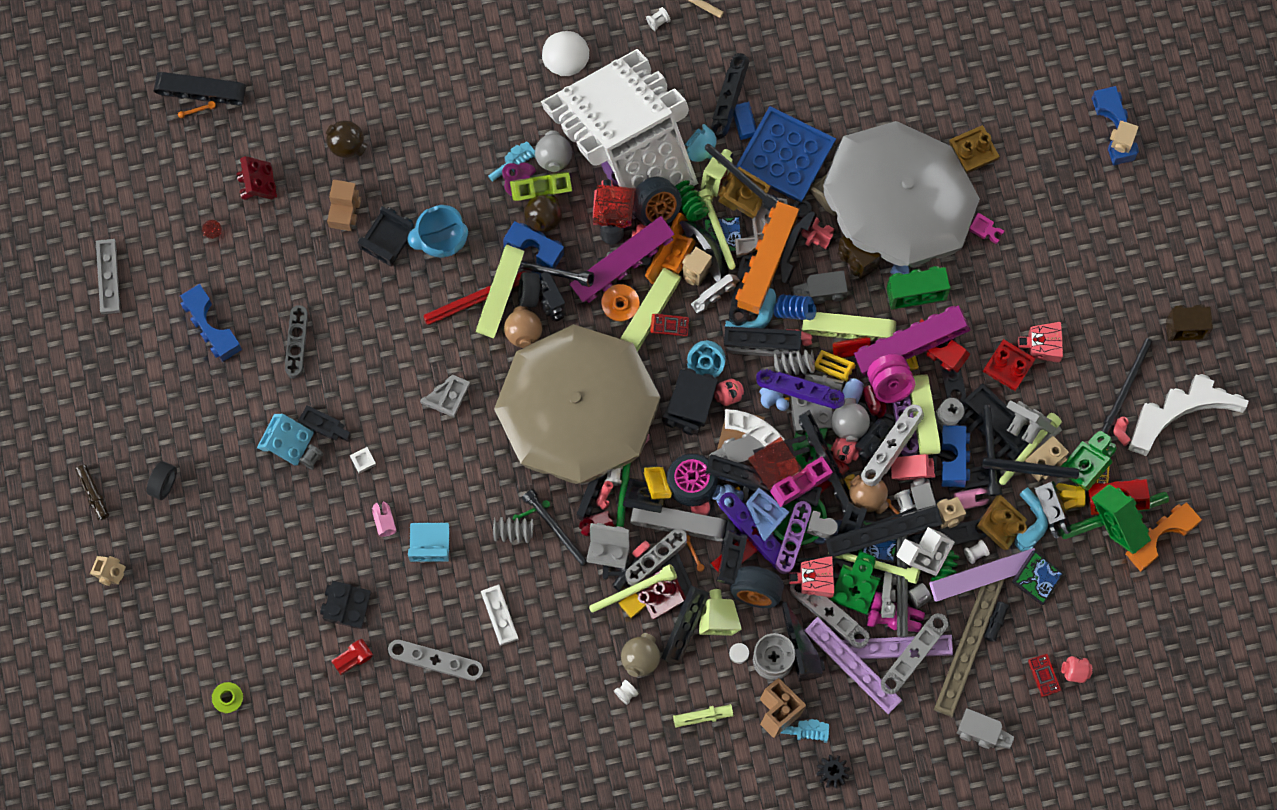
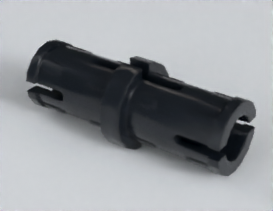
M1000 601L997 602L993 616L989 619V627L984 635L986 640L996 642L998 633L1005 623L1004 618L1009 609L1008 604Z

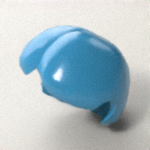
M438 205L421 213L415 228L408 235V243L413 249L423 250L430 256L439 258L450 257L460 251L465 245L468 237V228L462 222V217L457 209L448 205Z

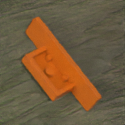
M678 213L672 222L671 230L674 233L672 236L674 240L666 246L661 244L646 271L645 277L651 284L655 283L664 268L679 274L684 265L682 262L685 256L691 253L696 243L693 238L682 236L684 230L679 222L688 221L682 213Z

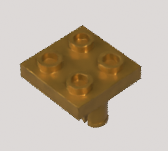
M983 125L949 140V144L953 147L966 174L999 160L1000 156L991 141V135L986 132Z
M998 495L977 526L1003 550H1008L1019 533L1023 534L1026 532L1027 525L1025 522L1027 519L1001 495Z

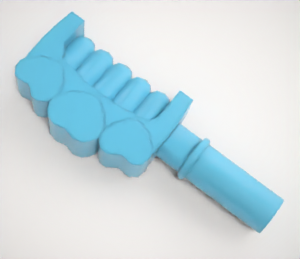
M528 142L522 143L520 146L516 145L505 156L506 163L488 175L490 180L493 182L502 175L503 167L508 163L518 165L526 162L529 158H535V150Z
M817 719L799 721L798 727L788 726L781 733L797 735V740L805 739L806 737V739L824 740V743H827L829 724L819 722Z

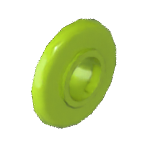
M231 682L218 685L212 694L214 707L223 713L236 711L243 701L241 689ZM226 692H230L233 695L232 700L228 703L222 701V695Z

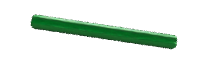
M1167 492L1150 496V509L1169 502ZM1100 515L1070 525L1071 533L1065 534L1061 528V537L1067 539L1101 527L1104 523Z

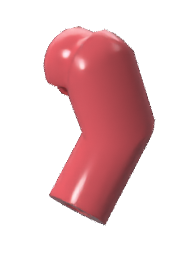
M801 331L802 345H811L812 335Z
M1124 416L1117 419L1113 432L1123 446H1126L1132 440L1126 434L1129 420Z
M610 481L604 482L596 500L597 506L602 510H605L610 504L606 500L613 488V483Z

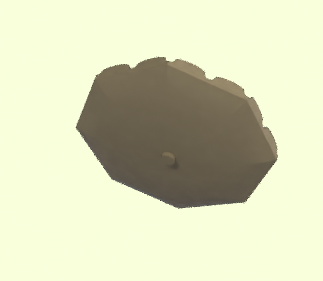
M573 324L516 351L494 410L521 465L543 474H552L559 479L571 483L582 484L589 483L605 475L611 469L615 470L633 462L641 454L648 437L650 425H652L659 407L660 396L633 343Z

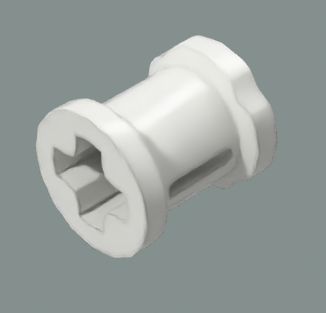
M663 7L654 15L646 17L648 24L654 31L663 23L671 21Z
M623 467L609 470L604 482L610 481L613 483V486L620 485L622 483L620 473Z
M909 489L894 495V499H897L901 508V513L916 508L910 497L911 492Z
M980 540L973 547H966L964 553L968 561L974 564L975 560L983 556L987 557L989 550L986 544Z

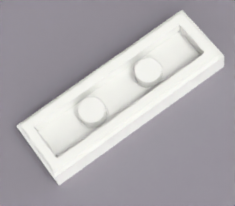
M496 585L482 590L481 594L500 646L519 640L500 586Z

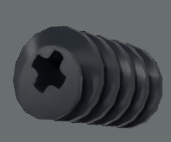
M607 211L600 220V237L606 244L614 245L619 243L624 236V219L619 212Z

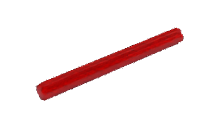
M526 271L516 275L512 288L519 286L521 274ZM491 286L425 314L423 317L426 324L430 325L487 300Z

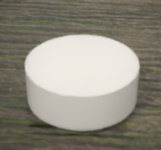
M742 643L734 644L730 648V659L737 664L744 663L749 657L747 646Z

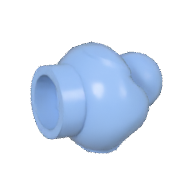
M766 388L760 390L762 395L761 404L765 408L769 409L774 404H776L780 411H786L789 408L790 398H783V393Z
M726 484L723 486L717 485L716 491L712 496L718 504L721 496L727 492L734 493L741 501L744 498V493L740 490L739 486L734 489L732 485ZM726 498L724 500L725 505L732 507L733 500Z

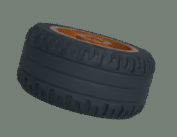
M657 176L650 177L642 181L635 188L630 198V208L633 215L645 226H648L660 216L669 224L679 213L682 198L679 190L669 180Z
M745 566L739 568L735 584L730 587V591L734 598L744 604L758 608H772L778 605L781 600L784 582L780 576L770 570Z

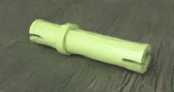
M731 704L715 708L710 706V709L673 715L675 728L711 720L716 722V719L733 717V710Z

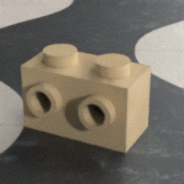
M695 247L691 255L687 254L682 262L684 264L682 267L684 280L690 285L700 286L709 273L712 256Z
M1052 436L1024 462L1061 466L1067 461L1066 457L1069 452ZM1032 474V476H1033L1038 482H1039L1042 478H1044V479L1046 480V479H1048V478L1050 477V476Z

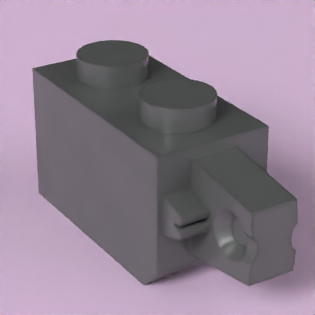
M844 270L810 275L806 283L793 286L794 295L810 296L814 304H822L826 300L842 301L847 297L848 293Z

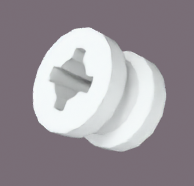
M627 680L622 682L620 688L614 690L615 694L626 705L630 703L632 697H636L639 694Z

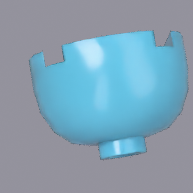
M705 124L702 125L703 129L700 130L698 128L685 144L688 146L686 151L691 161L700 162L706 158L711 159L713 157L705 150V145L711 144L715 148L717 143L716 136Z
M700 341L689 351L687 366L689 369L695 370L696 374H710L717 377L725 366L726 357L724 350L713 341Z

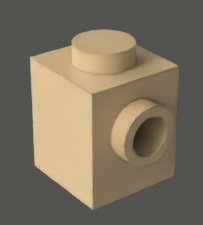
M1120 121L1117 130L1113 129L1110 140H1113L1111 147L1115 148L1118 152L1129 153L1139 126Z

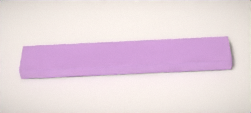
M1035 548L929 582L934 601H940L1016 575Z
M819 617L804 630L887 714L902 701L896 693L889 695L882 691L881 679Z
M942 635L926 656L953 655L952 635ZM915 636L905 638H871L867 646L861 649L853 647L846 640L842 641L861 660L899 658ZM854 639V640H855L856 642H858V643H859V642L861 643V642H863L865 639ZM910 650V657H920L918 656V650Z

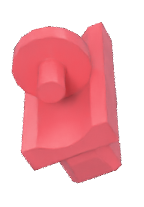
M816 217L811 231L803 229L801 234L807 239L805 242L807 246L814 243L827 249L833 237L834 228L826 225L824 228L818 225L820 221Z

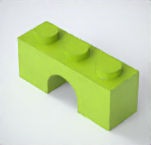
M569 172L510 181L512 198L516 201L534 198L542 194H559L572 191Z

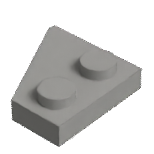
M451 375L443 384L433 389L434 391L427 397H423L420 402L425 406L455 417L470 386V382Z

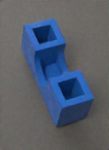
M514 221L503 239L504 247L506 244L521 250L530 246L536 247L539 250L536 256V264L538 263L542 266L556 268L564 255V246L559 241H552L546 238L543 233L531 230L524 223L519 224Z
M943 425L942 450L952 451L957 456L954 461L942 463V487H965L966 481L970 480V469H966V462L970 461V451H966V444L970 442V433H966V426Z

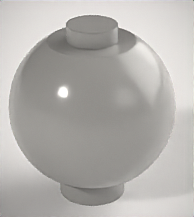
M549 131L538 141L535 148V158L538 164L545 170L557 172L564 169L570 163L572 147L569 141L561 136L559 132Z
M846 398L844 405L836 408L831 417V425L835 434L840 438H846V441L857 442L859 438L863 437L870 424L866 409L856 404L855 398Z

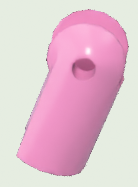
M984 488L954 493V498H959L964 510L986 505L989 499L976 501V495L987 493V490Z
M383 502L382 511L384 515H381L378 503H375L372 513L379 537L395 534L397 530L390 506Z

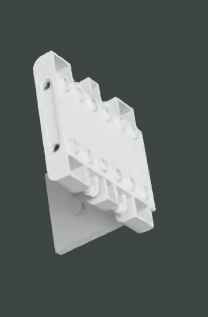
M638 49L618 60H614L609 65L541 101L544 110L555 123L561 124L567 137L577 143L580 152L592 165H600L608 161L615 174L630 216L633 219L636 217L630 208V198L637 185L645 179L656 176L663 177L674 186L685 180L690 181L689 185L694 186L698 184L676 123L687 116L689 111L687 102L675 88L667 92V83L659 71L651 75L649 61Z

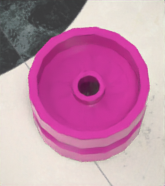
M888 354L878 358L869 366L867 371L874 394L881 402L895 403L901 401L912 393L916 385L907 360L897 354Z

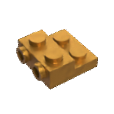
M738 167L742 173L767 194L770 185ZM729 172L726 177L727 185H723L718 193L720 196L718 202L733 211L738 209L753 219L762 204V199Z

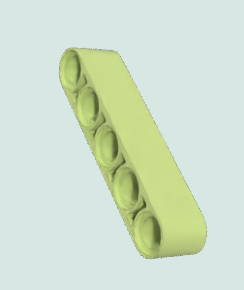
M506 244L476 328L477 333L491 338L495 337L524 250Z
M667 268L661 271L621 337L622 340L633 343L637 352L651 330L652 314H661L681 280V276Z
M816 312L813 320H803L802 331L816 336L846 339L869 337L871 341H877L880 338L893 336V333L896 332V321Z
M928 374L914 375L916 385L910 394L911 405H919L924 412L923 420H921L916 429L920 455L940 454V440ZM915 411L913 412V417H916V416H917V414H918L917 411H916V412H915Z

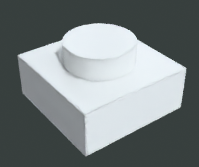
M368 447L350 455L359 474L376 466Z

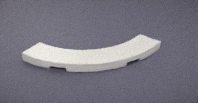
M725 409V429L747 433L759 440L764 446L785 440L775 428L757 416L743 411ZM795 458L776 463L781 476L793 477L799 473Z

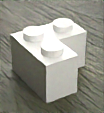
M928 527L919 544L905 539L896 556L912 567L937 576L954 541L943 533Z

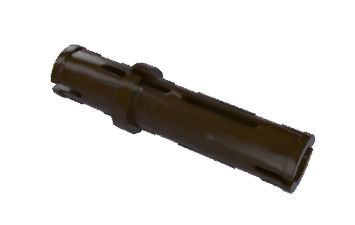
M87 465L78 466L75 471L88 496L89 505L94 509L98 520L106 519L109 517V513L104 505V498L99 494Z

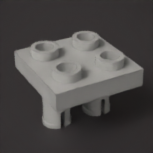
M1010 400L1007 408L1015 413V418L1007 429L1008 432L1018 437L1024 424L1029 422L1030 425L1022 439L1030 444H1033L1040 430L1053 434L1056 427L1050 424L1052 420L1045 417L1041 412L1028 408L1029 406L1020 401L1016 404Z

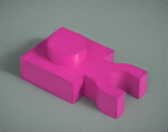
M980 213L975 215L969 227L970 232L982 239L988 236L994 244H997L999 239L995 238L994 233L999 235L1004 233V230L1001 228L992 227L994 222Z

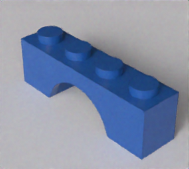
M1116 86L1094 91L1092 101L1097 115L1105 116L1112 120L1116 128H1118L1120 121L1127 122L1128 114L1126 109L1122 107L1121 92L1117 91ZM1113 140L1110 142L1108 151L1113 165L1134 161L1137 153H1139L1138 145L1134 141L1129 153L1116 151L1115 148L1111 147Z
M200 284L180 295L183 301L180 303L186 313H191L193 317L190 319L196 328L200 327L203 331L200 335L204 341L211 343L212 348L210 350L215 358L220 357L223 362L242 350L230 329L218 330L207 323L206 316L212 303Z

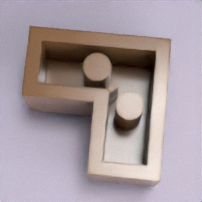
M333 180L329 196L331 206L327 220L329 228L351 231L352 225H356L357 221L356 208H359L361 203L359 190H357L355 183Z
M779 678L765 688L760 698L770 709L765 714L760 725L775 738L797 720L806 707V704Z

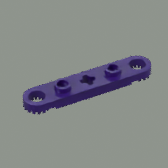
M768 369L760 370L756 374L757 384L769 390L833 409L840 408L845 403L843 392L837 391V389H830L828 386L781 372L776 373ZM763 377H770V379H768V380L766 379V381H765V380L763 381L762 378H763ZM832 398H839L836 402L831 400Z
M727 492L723 494L718 503L721 510L724 511L743 534L747 535V539L776 569V561L781 544L772 534L766 541L762 540L759 531L758 535H752V528L756 529L757 527L749 509L734 493ZM731 498L734 502L733 507H727L724 500ZM786 555V564L782 565V568L786 569L787 566H790L787 564L790 556Z

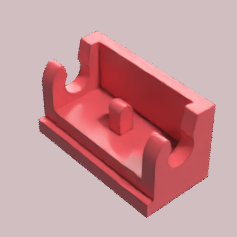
M927 454L897 457L891 466L892 479L895 480L935 478L934 461Z

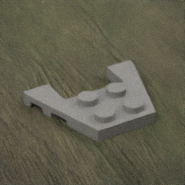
M778 198L779 202L787 204V199ZM763 203L756 216L752 219L754 237L735 239L737 258L756 251L758 240H762L764 234H762L765 223L769 224L771 218H769L770 210L768 211L763 206Z

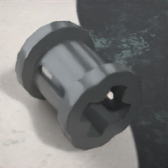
M309 444L308 451L299 461L307 468L313 470L315 468L314 464L324 453L317 447Z

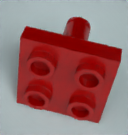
M1003 339L983 372L1016 392L1036 358Z

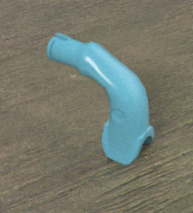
M769 288L755 321H747L741 326H736L730 321H726L725 326L765 328L773 316L776 303L775 291Z
M1028 487L1020 493V496L1031 507L1030 510L1036 515L1037 520L1025 533L1017 535L1015 545L1021 552L1033 548L1048 529V520L1040 501Z

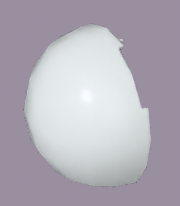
M572 31L558 32L546 40L542 50V60L545 67L551 72L560 76H571L579 73L586 66L589 60V48L586 41L578 33Z

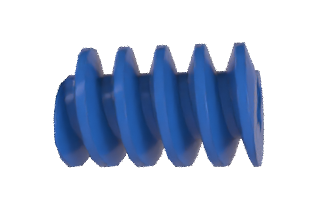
M781 294L775 303L774 315L777 318L813 320L816 316V306L810 296H786Z

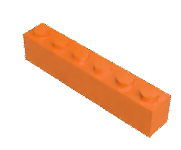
M779 201L776 207L771 208L769 213L770 222L769 224L765 223L762 231L764 237L762 240L759 239L755 250L758 252L756 256L752 255L749 263L751 269L749 273L745 272L742 283H745L743 289L739 288L735 298L738 300L737 307L759 315L782 258L786 242L798 218V208Z

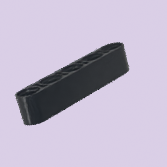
M158 72L153 91L163 96L242 105L246 85L236 81Z

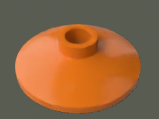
M613 285L603 294L602 309L612 320L627 321L634 317L638 311L639 297L636 291L627 285ZM622 302L624 306L620 308L617 306V303Z

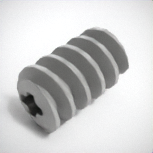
M799 350L796 356L789 352L787 358L784 352L781 354V358L774 354L776 373L781 372L785 374L786 371L788 375H792V371H794L795 375H799L800 369L803 374L807 373V369H809L810 373H814L815 360L813 350L811 354L804 350L802 356Z
M948 398L936 410L935 418L939 433H942L943 425L955 426L963 417L964 407L958 399Z
M494 517V540L497 542L501 536L503 542L506 541L507 537H509L510 542H513L516 537L518 543H521L524 537L525 542L529 543L533 537V519L527 524L526 518H524L520 524L518 518L512 523L508 517L506 523H504L503 517H500L499 522H496Z

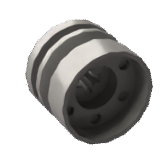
M771 633L759 639L754 649L753 664L755 670L765 679H782L789 674L793 667L795 659L794 645L789 638L782 634ZM771 655H775V658H778L775 663L770 659Z

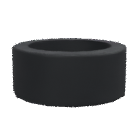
M160 461L153 469L148 480L147 494L159 500L166 498L176 479V466Z

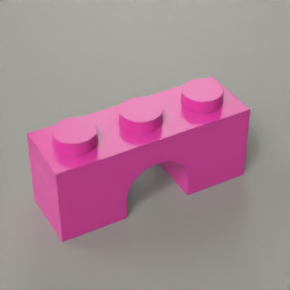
M820 457L808 464L793 477L788 476L774 484L770 492L779 506L782 507L828 480L833 472L824 458Z

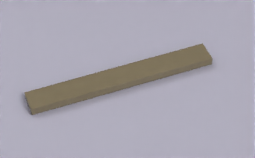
M1005 579L981 586L935 705V711L953 717Z

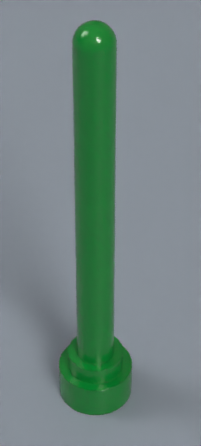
M631 463L623 466L616 527L624 528L626 507L623 506L629 482Z

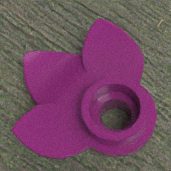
M525 162L518 165L515 163L506 164L502 170L506 192L512 196L510 181L530 178L536 172V169ZM511 169L515 172L513 176L510 175Z

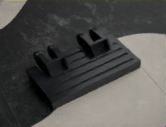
M982 383L962 402L964 412L967 409L969 411L957 424L962 426L969 418H972L975 422L967 428L966 432L971 434L983 423L978 430L986 436L983 406L989 404L991 406L993 436L997 437L994 440V447L998 444L1002 447L995 454V458L1000 459L1010 449L1011 451L1006 456L1013 461L1029 444V442L1022 439L1028 425L1024 424L1018 437L1008 432L1007 429L1013 422L1015 413L1007 408V405Z

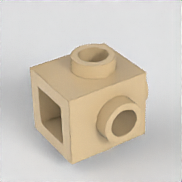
M958 497L950 500L943 499L937 503L943 523L941 525L942 529L945 527H955L960 521H963L966 512Z
M97 556L90 574L99 578L100 583L110 586V584H119L124 576L126 566L120 564V560L115 557Z

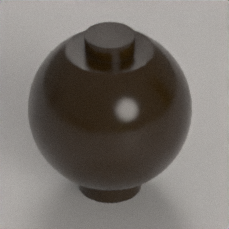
M339 121L334 125L331 124L326 131L328 148L338 157L350 158L355 154L360 157L367 148L363 132L354 122Z
M542 194L528 201L525 206L524 217L529 227L533 230L548 232L556 228L560 223L562 210L558 199L554 195Z

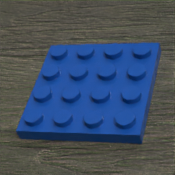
M769 106L736 167H741L770 185V188L802 202L831 151L836 138Z

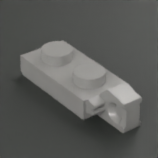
M726 275L703 292L698 299L691 303V306L696 313L707 310V306L710 303L718 301L721 298L720 295L724 292L733 290L736 287L735 284L740 280L736 275Z
M886 571L884 573L881 615L882 618H894L896 608L892 602L896 601V590L893 589L894 585L897 586V575Z

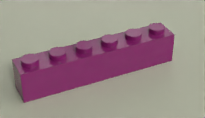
M660 216L587 270L594 273V282L591 287L582 286L576 280L571 282L570 286L582 302L587 301L590 303L598 297L595 293L601 289L603 292L612 286L611 282L614 279L620 280L628 274L626 270L630 267L635 269L643 263L641 259L646 255L650 258L658 252L657 247L661 244L666 246L673 241V231L662 216Z
M959 305L951 306L939 315L933 314L928 317V320L915 322L906 330H898L893 333V336L880 338L871 346L867 345L859 348L854 355L862 374L868 378L867 371L869 366L882 356L897 354L907 360L971 331Z

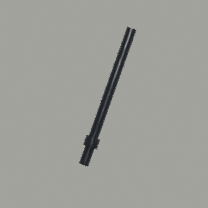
M1149 338L1145 339L1110 414L1106 415L1104 419V426L1101 431L1107 435L1117 421L1116 417L1153 342Z

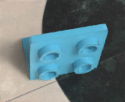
M274 414L257 448L262 451H271L291 464L298 465L299 459L302 457L314 433L284 414Z
M411 523L410 549H408L410 562H448L449 523Z

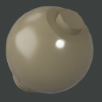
M643 633L641 637L632 638L623 646L621 662L629 675L633 677L646 676L657 668L660 661V652L655 644L656 639L652 635Z

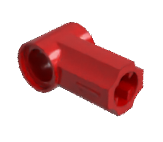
M359 639L351 644L347 651L331 662L339 674L343 675L356 665L364 664L373 657V653L365 641Z

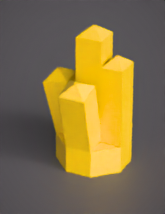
M1062 483L1056 485L1065 510L1084 507L1085 490L1083 487Z

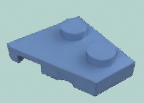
M760 488L756 490L746 503L764 541L768 539L789 514V511L784 507H780L773 498Z

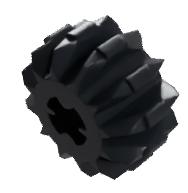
M829 755V762L822 758L823 765H817V768L822 771L817 772L816 776H823L819 782L822 784L827 781L826 788H829L831 783H833L834 789H837V782L843 786L845 785L843 779H849V775L845 772L850 771V767H843L847 761L843 760L840 763L839 755H837L835 760H833L832 755ZM832 767L836 768L838 774L835 773L834 776H831L828 770H831Z

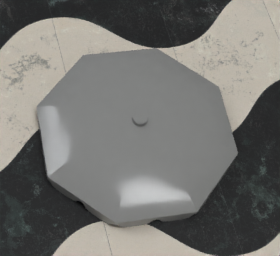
M898 121L843 136L823 184L826 201L831 210L837 212V221L845 237L850 238L856 247L870 253L879 252L883 259L898 266H918L930 261L932 258L947 257L961 250L980 200L952 146Z

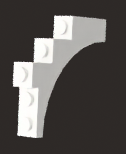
M1195 375L1188 395L1183 390L1170 389L1162 409L1154 403L1144 404L1128 450L1147 456L1159 433L1181 416L1197 410L1211 408L1229 409L1243 413L1247 408L1248 400H1245L1243 396L1238 394H1228L1224 389L1212 388L1214 381L1206 375Z

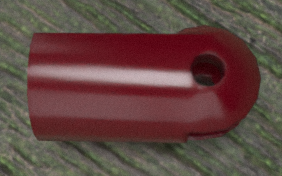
M871 385L866 386L863 389V395L870 414L877 417L884 416L887 412L886 403L876 398Z
M609 511L585 518L579 523L581 534L584 536H590L591 523H602L606 526L614 527Z

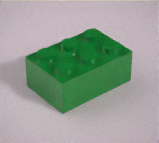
M934 266L926 271L917 269L909 274L895 273L889 277L886 290L891 310L946 301L950 291L946 267Z
M1109 484L1092 497L1112 540L1132 554L1151 541L1148 535L1149 529L1142 522L1143 516L1136 509V501L1130 495L1126 496L1120 488H1115Z

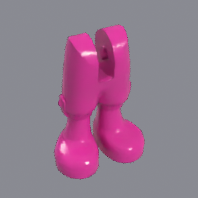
M875 591L867 626L874 627L876 624H888V627L897 630V603H894L896 608L894 618H882V615L878 612L882 611V593ZM908 607V631L919 632L922 629L923 625L910 619L922 621L925 617L924 612Z

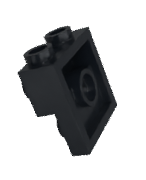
M546 271L541 274L542 280L540 281V289L543 293L542 309L547 317L550 316L552 321L557 322L566 315L565 301L550 273Z
M878 418L855 445L859 451L858 455L863 460L868 461V463L891 431V428L883 419Z
M332 580V584H328L326 587L325 596H328L326 604H322L320 614L323 615V620L326 622L362 629L372 592L353 587L351 584Z

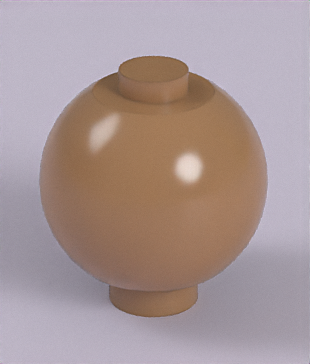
M519 306L506 319L504 332L510 343L517 347L525 348L539 340L542 334V323L534 312L528 310L527 307Z
M870 474L867 479H873L876 475ZM860 475L852 479L849 496L854 506L867 508L866 513L875 511L877 514H881L889 506V503L886 501L888 489L882 479L876 486L866 485Z

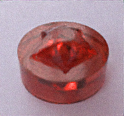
M208 220L202 226V233L208 239H215L221 234V225L216 220Z

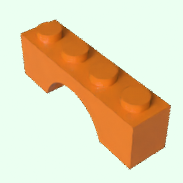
M1187 502L1182 506L1180 504L1175 506L1168 518L1163 516L1157 521L1156 524L1158 526L1153 530L1149 528L1150 542L1134 554L1127 551L1125 555L1140 572L1158 557L1156 542L1159 536L1168 532H1175L1185 536L1201 522L1202 519Z

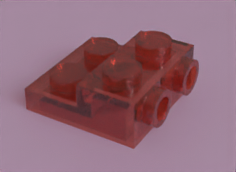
M597 185L593 223H597L600 226L612 224L620 228L631 226L635 188Z

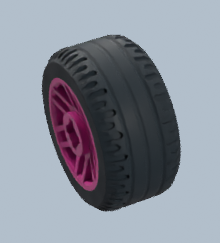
M691 453L682 455L673 461L667 472V483L674 500L682 505L694 507L703 505L712 498L718 485V478L705 474L709 461L708 458Z

